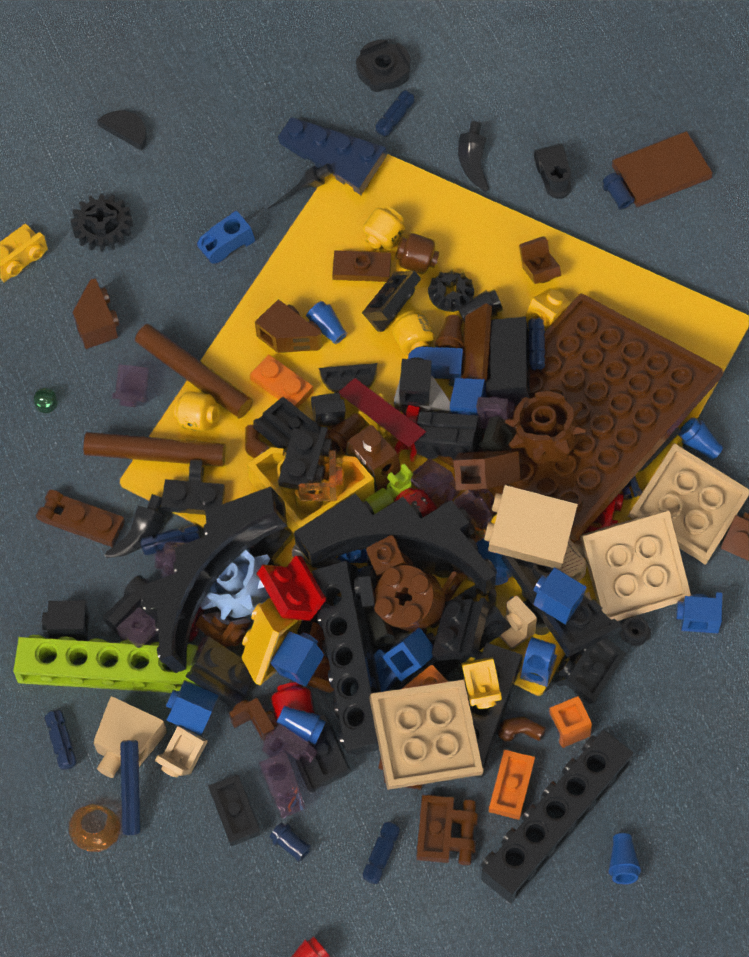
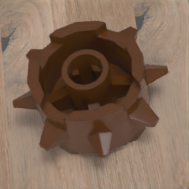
M551 391L537 392L535 397L531 399L523 398L514 411V418L505 420L506 424L515 427L516 435L509 443L511 449L521 448L526 458H532L536 461H563L568 458L570 451L574 448L577 442V434L587 432L586 428L576 424L575 417L582 409L581 404H569L565 401L563 395Z

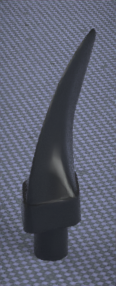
M472 121L469 132L460 134L458 142L459 160L468 178L476 186L487 191L489 187L481 168V158L487 138L480 135L482 123Z
M328 163L320 168L312 166L305 172L303 178L293 189L268 209L299 190L311 187L317 188L325 184V177L333 173V168Z
M152 494L147 508L138 505L129 533L105 552V557L113 558L131 554L142 548L140 543L142 538L148 536L154 538L158 534L166 518V515L158 512L162 497Z

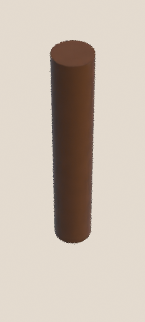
M145 324L138 331L135 337L137 344L203 393L213 396L218 404L234 416L242 418L250 410L253 403L250 397L151 324Z
M86 432L83 451L86 456L190 464V460H203V465L223 467L226 445L225 443Z

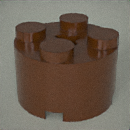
M402 565L386 569L375 588V612L386 623L406 631L413 632L418 628L422 631L425 630V628L433 623L435 624L440 619L445 608V594L438 580L432 574L413 566ZM409 596H412L411 601H408Z

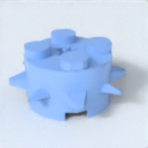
M249 548L246 549L227 566L213 583L200 605L201 608L208 609L217 606L221 610L222 620L227 616L233 618L252 616L257 604L264 603L269 595L257 572L263 564H268L270 557L267 554L253 557L249 553Z

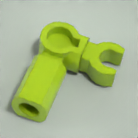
M406 464L401 465V470L396 475L392 472L388 474L387 479L390 482L386 489L382 488L365 499L375 514L394 503L396 497L402 491L414 488L410 480L413 473Z

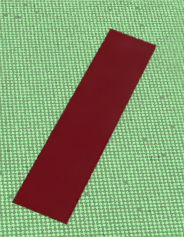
M356 378L338 392L343 398L407 447H410L426 432Z

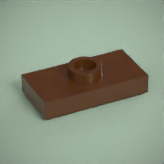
M334 250L333 280L387 282L390 278L391 253Z

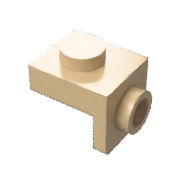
M177 726L163 754L157 755L155 761L161 764V770L170 776L178 778L179 775H189L192 773L208 741L192 731Z

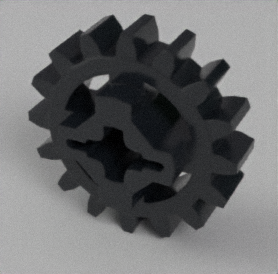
M100 194L97 200L89 196V203L86 204L80 201L81 210H73L74 218L71 219L74 237L79 239L81 246L88 243L89 250L91 251L96 246H99L101 252H104L105 246H109L114 250L116 242L124 244V236L131 235L130 227L133 226L130 208L125 207L122 199L116 202L114 195H111L109 199H105L104 195Z

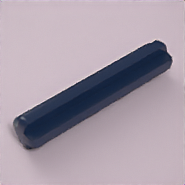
M123 740L120 743L122 833L124 835H137L140 833L138 741Z

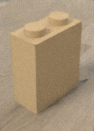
M505 485L503 494L496 493L492 508V511L498 512L495 524L489 522L484 540L490 542L488 551L551 568L555 567L560 570L578 504Z

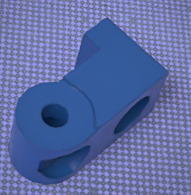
M236 210L203 234L198 240L197 246L207 259L215 264L224 260L229 253L243 244L247 247L256 240L251 227Z
M417 347L409 353L408 359L419 357L424 360H432L433 378L449 379V386L454 387L455 378H461L463 348Z
M531 637L524 657L520 679L547 687L557 659V655L554 654L556 644Z

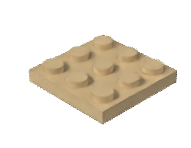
M674 443L628 517L635 519L665 509L669 510L679 549L706 565L731 525L735 515H737L749 496V489Z
M665 509L580 536L597 603L603 608L602 612L611 620L616 619L620 621L676 604L677 601H684L685 596H691L669 510Z
M464 680L370 694L369 699L387 790L482 775L483 768Z

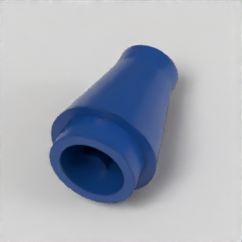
M324 301L318 302L306 314L309 321L316 323L321 329L322 334L334 344H338L347 336L348 333L343 328L330 304L326 305Z
M691 418L681 427V432L678 435L682 438V443L706 455L711 460L721 453L723 446L718 443L702 420Z
M284 705L277 723L283 725L306 744L308 741L316 744L326 721L320 719L318 714L293 709Z
M619 833L613 836V847L608 872L612 876V880L617 884L634 883L638 880V875L641 872L632 836L627 833Z

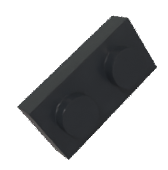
M238 775L208 786L230 846L261 835Z

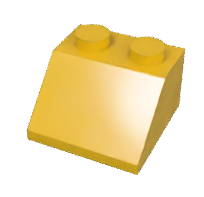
M271 598L267 599L264 603H258L251 616V619L254 620L253 626L248 630L242 642L245 649L241 658L254 682L258 685H262L277 672L270 662L288 632L297 634L302 621L282 618Z

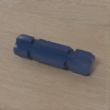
M407 90L400 93L397 97L399 100H395L384 113V118H380L376 123L375 127L378 134L384 137L388 136L393 130L392 127H395L407 112L406 109H409L414 103V95Z
M532 318L528 321L529 367L532 370H542L545 367V325L543 319Z
M193 524L185 526V530L180 531V528L159 533L156 534V538H152V536L142 538L140 541L144 555H151L156 553L158 549L162 552L173 549V546L175 548L183 545L184 542L188 541L189 543L200 538L197 526Z
M61 710L49 711L45 715L47 727L51 728L49 735L56 755H59L56 757L58 766L61 770L71 769L77 764L74 751H70L73 747L67 726L63 725L65 722L63 712Z
M391 822L383 824L380 831L381 837L377 838L368 859L370 864H366L363 871V879L372 884L379 883L383 874L381 869H385L394 847L393 841L397 840L400 833L399 826Z

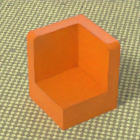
M579 696L550 707L549 713L560 733L559 743L562 748L590 737L592 722Z

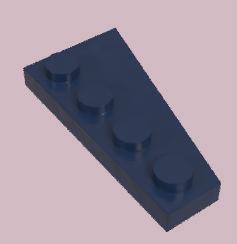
M293 117L289 119L278 136L279 143L304 160L309 159L314 162L316 167L320 168L327 163L330 164L333 168L332 174L335 176V179L342 184L347 183L360 195H362L388 155L384 146Z

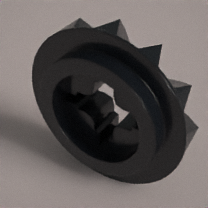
M453 269L448 273L440 271L436 278L431 279L428 287L429 299L434 306L443 311H459V307L464 306L474 297L472 279H468L464 272L461 274L455 273ZM457 284L456 292L452 291L446 295V287L451 288Z

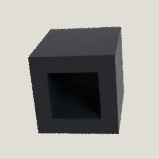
M419 357L402 359L399 386L400 405L429 406L432 360H424Z
M48 601V612H43L42 628L47 630L50 639L72 637L77 641L88 640L89 611L86 601Z

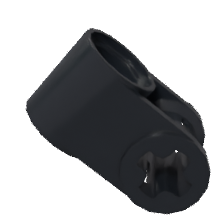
M557 144L534 150L536 168L541 175L548 195L556 199L567 197L571 191L569 180L571 168L568 164L563 145Z

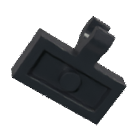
M190 460L189 481L165 479L161 509L163 512L205 515L206 510L223 504L225 485L202 482L204 476L203 460Z

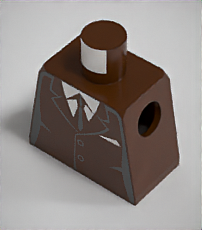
M372 425L366 427L347 441L345 456L356 457L374 478L375 493L382 488L386 489L390 482L387 479L388 474L392 472L396 475L401 470L396 451Z

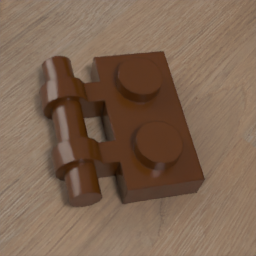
M422 795L416 860L449 863L450 851L459 852L458 863L460 865H471L472 854L476 852V841L473 840L474 826L478 824V814L475 812L476 802L465 800L463 801V811L453 810L454 797ZM452 823L461 825L460 838L451 837Z

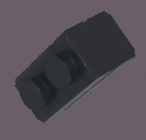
M434 412L419 413L417 425L426 432L414 442L417 455H422L428 459H435L437 456L451 457L454 460L458 453L479 451L478 444L482 438V426L479 416Z

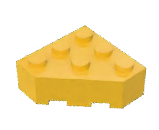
M271 447L247 463L249 480L254 487L260 491L271 486L285 502L287 526L293 534L294 531L356 493L360 500L363 501L375 493L374 478L356 457L343 456V458L325 456L322 464L326 466L322 484L317 483L315 493L279 487L278 480L286 455L282 448Z

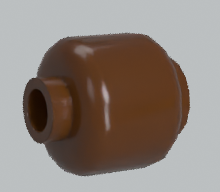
M410 233L406 238L401 237L395 258L399 259L400 267L424 274L429 267H435L439 251L435 250L434 240Z

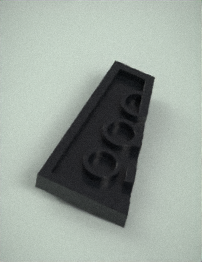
M503 555V562L534 606L537 593L533 590L542 575L548 577L554 568ZM585 595L566 625L534 606L567 657L620 632L622 625L616 619L611 620L602 612L603 608L594 599L590 601Z

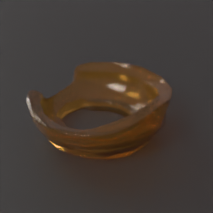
M90 803L80 807L73 813L69 821V834L79 848L90 852H100L109 848L117 841L120 834V821L118 816L108 807ZM96 809L108 815L104 829L98 833H88L81 826L83 817Z

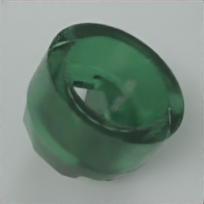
M44 387L35 392L33 401L39 412L50 413L56 409L58 400L52 389Z

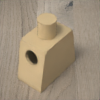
M111 696L94 739L97 752L104 756L97 770L105 776L114 778L121 766L120 743L123 740L138 741L140 767L167 733L164 721Z

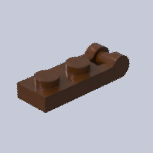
M51 489L48 490L45 496L46 503L44 507H40L36 514V518L43 523L110 547L114 546L125 524L124 517L66 497L60 492ZM57 507L64 509L61 515L54 513Z

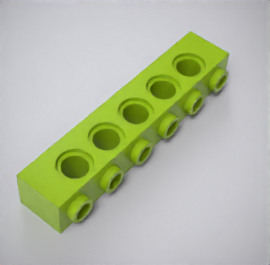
M30 635L28 638H18L13 672L17 682L22 684L172 693L173 689L180 691L184 680L199 686L185 677L187 672H190L191 663L198 646L188 644L187 669L175 673L174 671L166 670L167 665L160 661L157 654L159 642H154L150 645H140L129 640H124L120 643H108L103 639L97 638L90 639L89 641H77L72 637L46 639L41 635ZM48 656H56V659L50 663L43 662ZM78 658H87L86 662L81 665L73 664ZM108 660H118L112 667L104 666ZM146 661L149 663L145 668H135L138 662Z

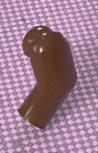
M253 425L245 427V451L247 455L256 458L271 448L260 440V433L253 428Z
M524 716L504 719L499 726L501 728L498 731V736L502 740L510 742L514 739L515 734L523 733L540 741L546 731V727Z

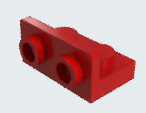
M294 556L287 567L263 564L257 572L258 577L282 618L311 621L326 600L302 556Z

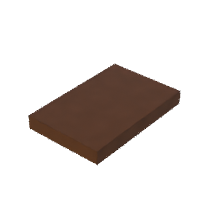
M687 131L612 160L613 169L624 178L623 184L631 196H633L636 207L643 206L712 178L711 169Z

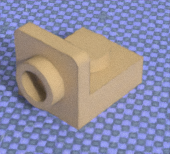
M516 595L507 602L506 616L504 617L511 627L499 636L510 649H515L536 633L537 617Z

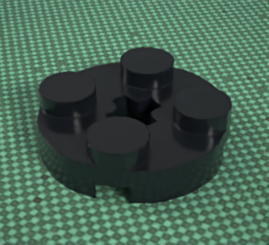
M384 39L369 42L360 50V55L356 60L358 77L374 92L395 88L409 79L410 55L406 48L397 42L396 45L390 44L388 40ZM383 61L384 64L390 63L388 67H379V62Z

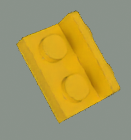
M25 223L0 242V279L3 282L17 276L23 268L31 262L40 259L48 250L45 237L41 232L36 234Z

